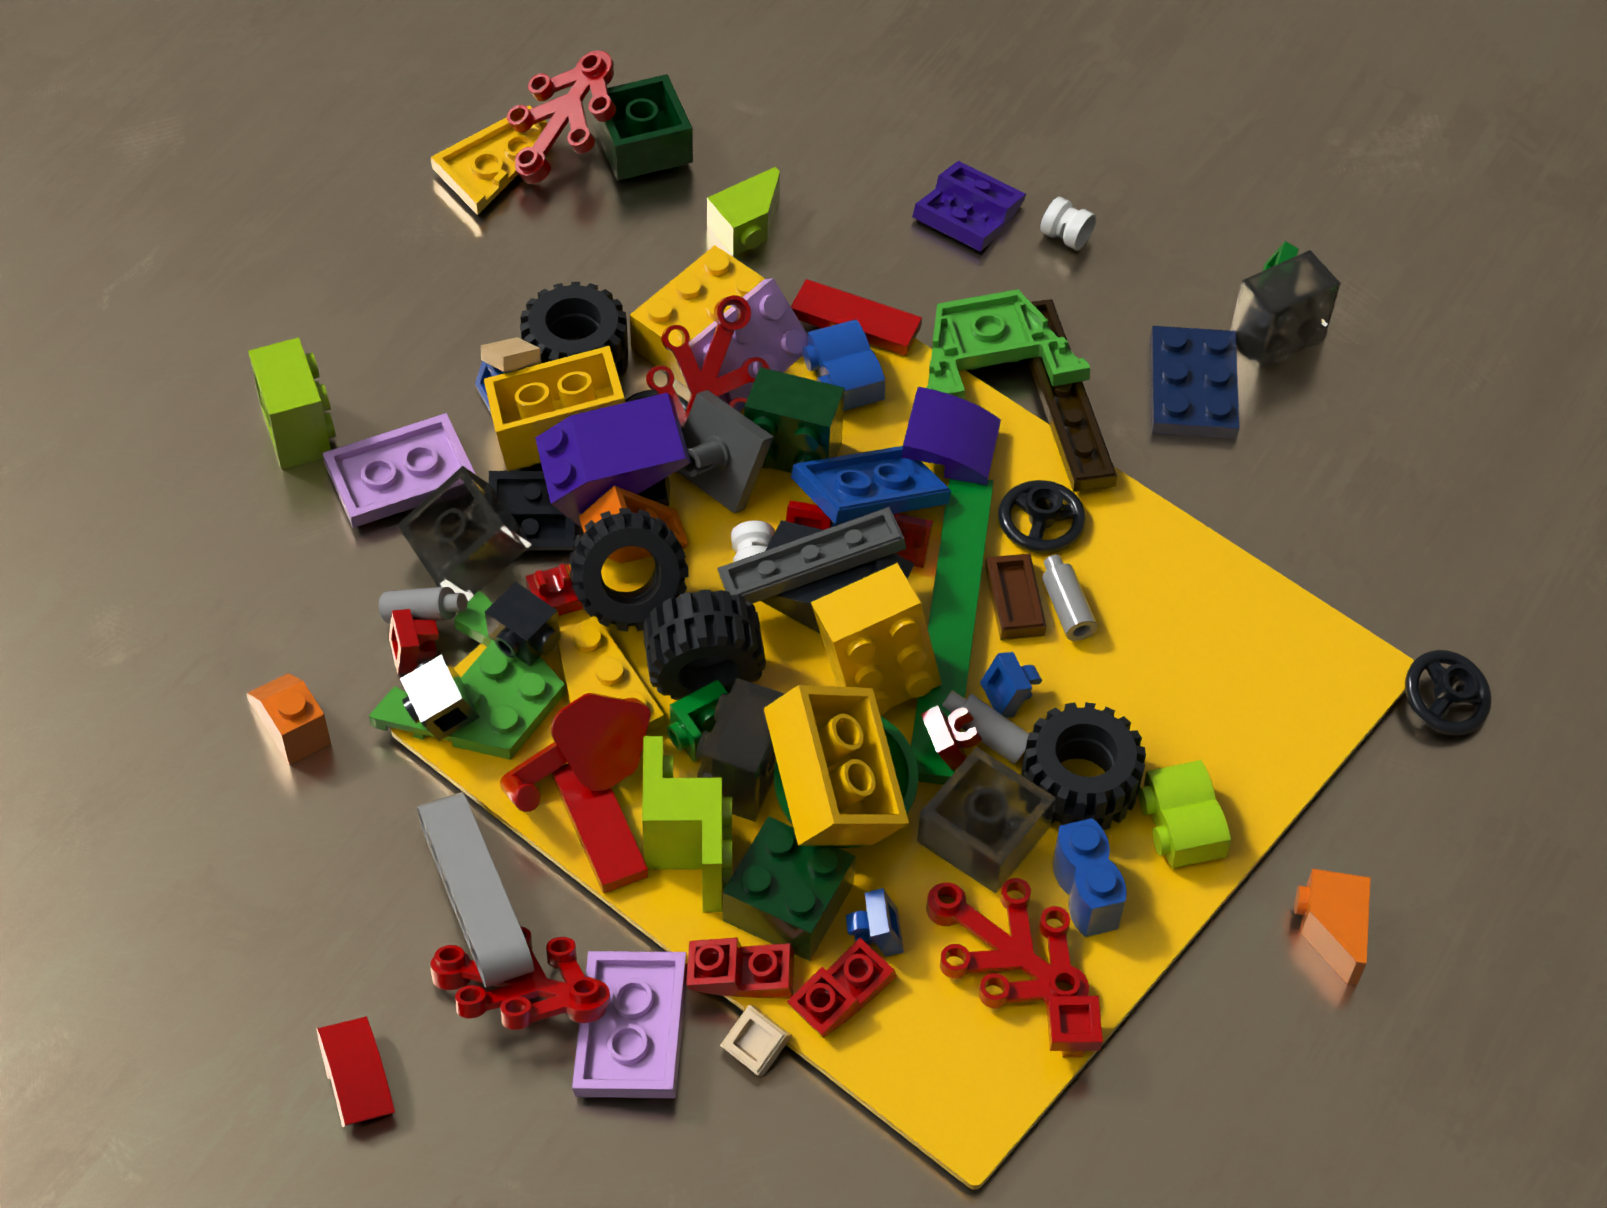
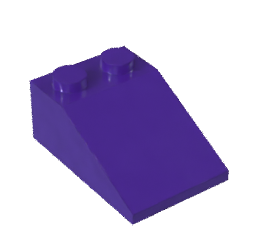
M669 393L571 415L535 437L551 505L581 528L579 516L614 485L639 494L691 463L673 397Z

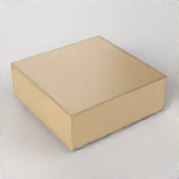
M518 337L480 345L481 360L503 372L541 363L540 348Z
M748 1005L720 1046L756 1075L764 1076L792 1035L757 1007Z

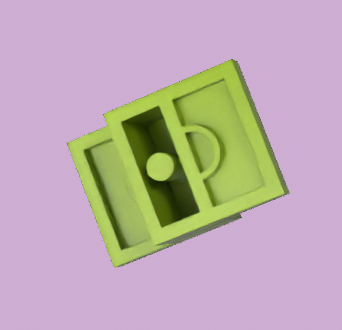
M644 736L642 805L644 862L648 870L702 869L703 912H722V893L732 877V797H722V778H673V755H664L663 736Z

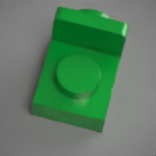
M719 680L670 704V725L667 726L668 735L676 749L679 751L685 749L693 762L703 758V736L701 732L707 733L715 730L728 718V692Z

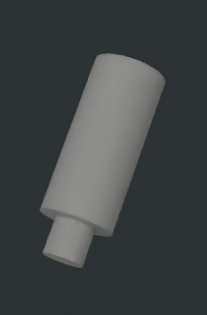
M1059 555L1049 556L1044 561L1047 571L1043 574L1042 579L1065 635L1071 641L1085 639L1091 636L1098 626L1073 566L1063 563Z
M450 587L385 591L379 600L380 616L388 624L391 623L392 611L410 609L413 620L438 621L451 620L456 615V612L465 611L467 608L465 594L455 593Z
M953 690L949 693L942 706L950 712L966 707L974 720L964 724L961 728L968 731L975 727L981 734V742L1015 764L1026 749L1029 733L974 695L970 694L965 699Z

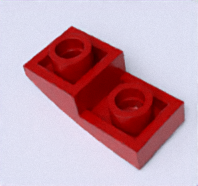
M737 937L689 941L686 986L691 991L723 996L752 998L792 997L795 952L790 943L742 947Z
M859 938L828 970L821 967L787 1003L824 1038L868 1004L897 974L881 956Z
M367 1016L317 1028L316 1031L327 1078H331L342 1127L395 1113L382 1060Z

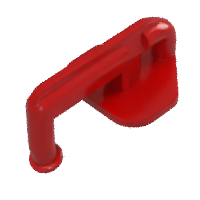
M596 693L582 695L562 708L553 718L551 735L554 742L503 775L500 780L502 791L520 811L531 812L538 807L541 800L539 789L534 784L567 762L578 780L586 788L593 791H604L613 787L634 773L638 767L644 736H646L651 717L650 709L641 700L633 697L621 699Z

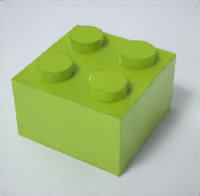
M299 337L248 350L260 407L281 470L323 459L322 453L331 450L329 439L336 437L330 413L323 412L331 410L324 384L320 385L318 380L314 381V379L320 378L313 352L305 354Z

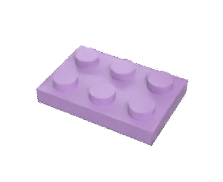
M774 278L764 279L742 297L750 305L751 318L744 328L734 331L718 377L740 368L743 362L751 357L763 358L770 370L784 373L803 356V347L808 346V335ZM733 306L724 313L725 319L729 322L736 320L737 310ZM716 321L689 342L700 370L718 325ZM752 362L748 367V373L753 378H756L761 367L757 362ZM753 383L742 385L718 396V398L727 404L733 398H748ZM738 402L733 408L740 412L745 405Z
M447 413L322 453L324 464L352 528L478 487L477 476Z
M588 951L585 977L600 980L609 987L610 1003L606 1008L605 1014L599 1020L579 1024L572 1083L575 1097L676 1098L688 957L686 952Z

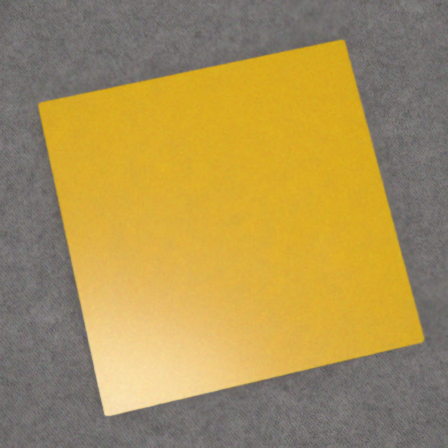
M915 338L908 354L904 356L869 344L885 377V400L843 412L842 443L837 457L903 446L917 387L927 388L932 348ZM803 356L784 372L815 381L818 378L816 371L810 372L807 369ZM961 370L959 374L965 388V400L982 407L1001 419L989 474V480L994 481L965 699L972 694L993 708L980 681L998 653L1014 652L1020 666H1035L1042 682L1031 685L1032 697L1023 702L1014 717H1008L1007 719L1030 733L1033 732L1034 724L1039 718L1046 720L1047 712L1055 707L1061 712L1064 711L1065 704L1075 702L1077 708H1084L1085 702L1096 703L1095 709L1103 711L1105 707H1109L1115 710L1114 717L1117 719L1123 716L1131 722L1129 731L1138 730L1142 737L1140 746L1145 747L1146 758L1140 787H1144L1146 771L1201 760L1210 776L1216 800L1224 813L1231 836L1227 857L1171 868L1166 856H1159L1153 841V828L1156 825L1151 815L1145 816L1139 803V796L1137 795L1136 803L1132 811L1127 810L1126 818L1119 824L1112 820L1111 827L1104 830L1109 842V860L1119 869L1126 885V900L1117 930L1085 937L1075 927L1071 919L1068 907L1069 895L1060 887L1053 871V855L1061 823L1054 821L1050 825L1042 820L1043 811L1034 812L1029 806L1030 797H1024L1022 791L1023 780L1021 779L1025 751L1018 761L1013 764L982 742L971 748L963 747L969 763L955 769L953 786L918 781L916 798L907 815L908 825L874 845L840 848L856 856L854 885L811 960L808 961L794 954L793 995L821 967L828 970L855 943V935L850 936L848 934L846 915L856 911H867L865 893L884 888L898 909L904 952L885 957L875 943L869 946L895 970L897 976L860 1011L824 1038L788 1005L787 1001L791 997L752 998L724 996L743 1012L748 1005L757 1007L792 1035L786 1044L789 1048L968 1188L979 1189L1097 1051H1085L1083 1057H1062V1051H1050L1046 1004L1042 1000L1008 1002L998 1008L987 1007L981 1002L979 988L984 976L990 973H998L1005 976L1009 982L1034 980L1022 970L966 973L963 977L956 979L944 975L940 969L941 952L946 946L960 944L966 947L969 952L991 951L994 949L959 923L951 926H940L931 921L926 912L929 891L935 885L943 882L956 884L964 891L968 905L1010 935L1007 909L1004 908L1000 901L1002 886L1011 878L1025 880L1031 888L1027 911L1033 951L1048 964H1050L1048 940L1039 930L1041 914L1046 908L1051 906L1065 909L1070 916V925L1066 935L1070 964L1082 971L1089 983L1088 996H1099L1104 1044L1405 692L1406 674L1414 660L1116 467H1114L1117 474L1116 487L1074 492L1085 508L1086 525L1081 537L1073 545L1053 553H1036L1017 546L1004 534L999 523L998 510L1006 493L1021 483L1033 480L1052 481L1067 487L1071 491L1073 490L1050 425L966 370ZM744 408L740 411L742 415H744ZM923 462L948 487L949 479L944 478L945 465ZM761 468L745 509L737 513L730 511L678 472L668 476L670 480V505L668 507L678 511L689 544L683 549L689 576L685 577L684 581L687 586L685 593L700 592V590H711V592L725 591L717 568L733 563L736 553L732 549L731 532L734 527L747 521L757 520L770 524L776 531L781 520L786 521L787 507L790 500L817 505L791 478L792 473L773 468ZM946 504L893 514L906 545V549L895 554L914 563V567L907 580L921 602L927 628ZM1014 504L1011 513L1012 521L1020 532L1029 536L1032 527L1029 515ZM1073 518L1055 521L1051 527L1045 529L1042 540H1051L1064 535L1071 528ZM1030 553L1046 622L1045 636L1000 640L985 569L986 557ZM1059 555L1063 563L1073 566L1098 626L1097 630L1085 639L1071 641L1065 635L1042 579L1043 574L1047 571L1044 561L1049 556ZM653 556L625 563H619L607 558L601 570L602 579L606 586L619 592L635 591L643 587L650 580L655 569V561ZM761 601L753 603L759 617L766 660L765 670L762 671V676L758 681L752 682L750 688L745 691H739L737 695L728 698V718L719 727L711 732H701L703 736V758L693 762L685 749L682 751L676 749L668 735L667 726L670 725V704L677 700L671 699L670 695L663 696L650 683L643 630L637 631L636 626H628V632L619 631L616 625L610 623L609 627H604L664 714L665 725L647 733L646 736H663L664 755H673V778H722V797H732L733 876L768 816L792 826L783 814L775 793L774 767L776 756L764 708L797 685L837 686L821 634ZM584 607L581 610L558 616L560 632L591 618V616L584 610ZM480 644L454 667L460 677L463 676L487 648L485 645ZM556 645L549 654L541 655L540 657L565 683L558 646ZM566 684V694L511 760L453 747L452 741L444 739L438 741L435 737L426 736L424 739L414 738L413 732L391 727L392 736L665 951L686 952L688 957L689 941L735 937L738 938L742 947L771 945V943L723 921V893L722 912H703L702 869L648 870V878L603 894L554 783L552 773L534 784L539 789L541 800L538 807L531 812L520 811L505 795L500 787V780L503 775L554 742L551 735L553 718L562 708L570 704ZM918 697L894 706L881 715V717L899 729L910 746ZM642 748L636 771L611 788L644 859ZM1070 759L1061 762L1068 771L1079 776L1094 777L1105 773L1097 764L1085 759ZM1015 890L1007 893L1013 899L1024 897L1021 892ZM948 896L939 897V900L946 904L955 901V899ZM1057 919L1046 921L1053 928L1063 926ZM955 956L947 959V962L953 966H960L964 963L961 958ZM1056 983L1060 990L1069 991L1073 989L1068 983ZM992 985L986 988V991L994 996L1003 993L1002 989Z

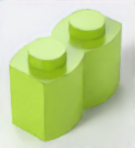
M1199 760L1146 771L1144 787L1139 788L1138 796L1143 814L1145 816L1151 815L1156 825L1153 828V841L1158 855H1165L1171 868L1227 857L1231 836L1224 813L1216 800L1213 785L1204 763Z

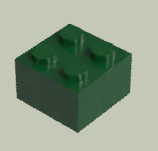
M668 74L607 88L609 97L616 106L615 115L605 122H599L593 117V127L617 181L693 163V128Z
M760 367L744 406V416L774 436L762 468H773L792 473L793 464L837 457L842 443L845 388Z
M768 816L723 891V921L771 944L790 943L795 955L810 961L854 885L856 856L833 845L798 846L794 828Z

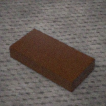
M1031 554L986 557L985 569L1000 640L1045 636L1046 622Z

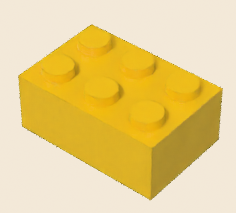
M714 245L629 315L631 348L654 365L670 368L674 374V379L688 388L673 352L667 350L662 344L661 336L663 331L669 326L681 325L689 332L690 342L715 321L714 308L718 301L731 295L744 297L765 278ZM727 306L724 309V313L732 306ZM672 330L668 339L673 346L678 347L682 343L683 337L679 331Z
M610 346L484 378L494 428L507 471L541 463L535 437L569 416L626 403Z
M898 563L811 602L837 686L873 688L880 716L890 708L912 698L924 696L933 688L942 685L921 602Z
M797 685L764 708L798 846L874 845L909 824L873 688Z

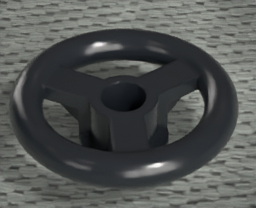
M1047 480L1028 481L1013 487L1003 497L998 510L999 523L1004 534L1017 546L1036 553H1053L1070 547L1081 537L1086 525L1085 508L1078 496L1067 487ZM1014 504L1029 515V521L1032 524L1029 536L1020 532L1012 521L1011 513ZM1073 518L1071 528L1064 535L1051 540H1042L1045 529L1051 527L1055 521Z
M1434 650L1416 658L1407 671L1405 693L1408 703L1415 715L1431 729L1447 735H1464L1478 729L1487 719L1492 700L1490 687L1481 670L1468 658L1448 650ZM1441 664H1448V665H1451V666H1449V667L1446 669V668H1444ZM1425 669L1435 684L1434 695L1436 699L1429 709L1424 704L1419 692V679ZM1457 703L1477 705L1475 712L1466 720L1453 722L1442 719L1449 706H1454Z

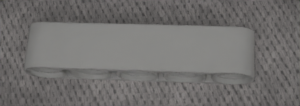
M464 792L417 806L425 838L485 988L534 972L533 961L527 942Z

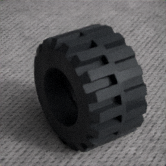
M571 282L569 286H563L562 283L553 285V290H541L537 293L538 299L531 298L527 302V310L522 311L520 317L521 339L540 348L541 363L610 346L617 374L624 371L626 359H628L626 312L623 311V305L618 299L613 300L611 292L606 289L598 291V285L591 283L587 286H580V282ZM583 337V339L566 340V338Z
M619 508L620 513L611 515L610 511L600 514L601 520L596 523L591 520L584 526L586 532L582 536L577 535L574 541V552H570V577L576 596L583 604L584 610L591 617L593 615L596 616L600 624L609 627L611 623L616 625L617 630L627 632L628 626H636L637 631L644 630V621L650 617V612L655 607L663 606L664 601L670 598H677L680 594L686 592L687 586L684 581L685 577H689L688 566L685 562L686 556L682 546L664 521L658 517L655 519L650 516L649 512L640 509L638 513H633L629 508ZM627 546H637L649 551L654 558L655 569L652 577L643 587L631 592H619L606 586L602 579L601 570L610 554L617 549Z
M700 590V592L696 593L687 592L680 594V597L664 601L663 606L655 607L650 612V617L644 621L643 636L650 683L663 696L670 695L671 699L678 701L719 680L728 692L729 698L737 695L739 691H745L750 688L752 682L758 681L762 676V671L765 670L766 660L758 612H756L752 602H746L745 597L739 594L730 595L729 591L723 590L711 592V590Z
M1075 702L1065 704L1064 711L1061 712L1055 707L1047 712L1046 720L1039 718L1034 724L1033 732L1029 733L1021 773V779L1023 780L1022 791L1024 797H1030L1029 806L1034 812L1043 811L1042 820L1051 825L1054 821H1057L1061 825L1093 818L1103 830H1107L1111 827L1112 820L1119 824L1126 818L1127 810L1132 811L1143 777L1146 751L1145 747L1140 746L1142 737L1138 730L1129 731L1131 722L1124 716L1119 719L1114 717L1115 710L1109 707H1105L1103 711L1095 709L1096 703L1085 702L1084 708H1077ZM1070 759H1085L1097 764L1105 773L1094 777L1079 776L1068 771L1061 762Z

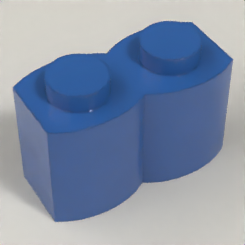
M856 319L808 332V346L803 347L806 367L810 372L816 371L817 381L845 388L844 411L885 400V377L875 354L870 349L860 323Z
M1093 818L1061 825L1053 855L1055 878L1060 887L1069 895L1068 907L1071 919L1075 927L1085 937L1117 930L1126 900L1124 878L1116 865L1109 860L1110 848L1107 836L1102 827Z

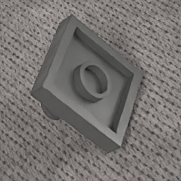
M706 390L697 393L682 432L691 463L676 472L730 511L737 513L744 510L774 436L710 391Z

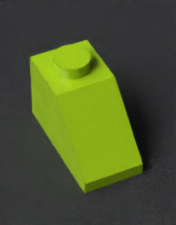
M775 166L707 197V226L732 256L748 249L756 248L768 240L780 199L779 169Z

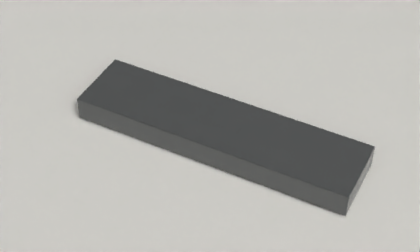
M890 507L718 567L717 570L725 591H729L730 595L739 594L745 597L746 602H752L753 604L906 549V545L900 528Z

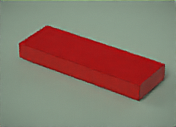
M808 279L804 281L791 305L799 321L820 328L856 319L860 323L869 344L904 356L908 354L922 326V317Z
M565 764L553 771L552 778L602 893L604 894L648 878V868L612 788L604 791H593L586 788L578 780L569 764Z

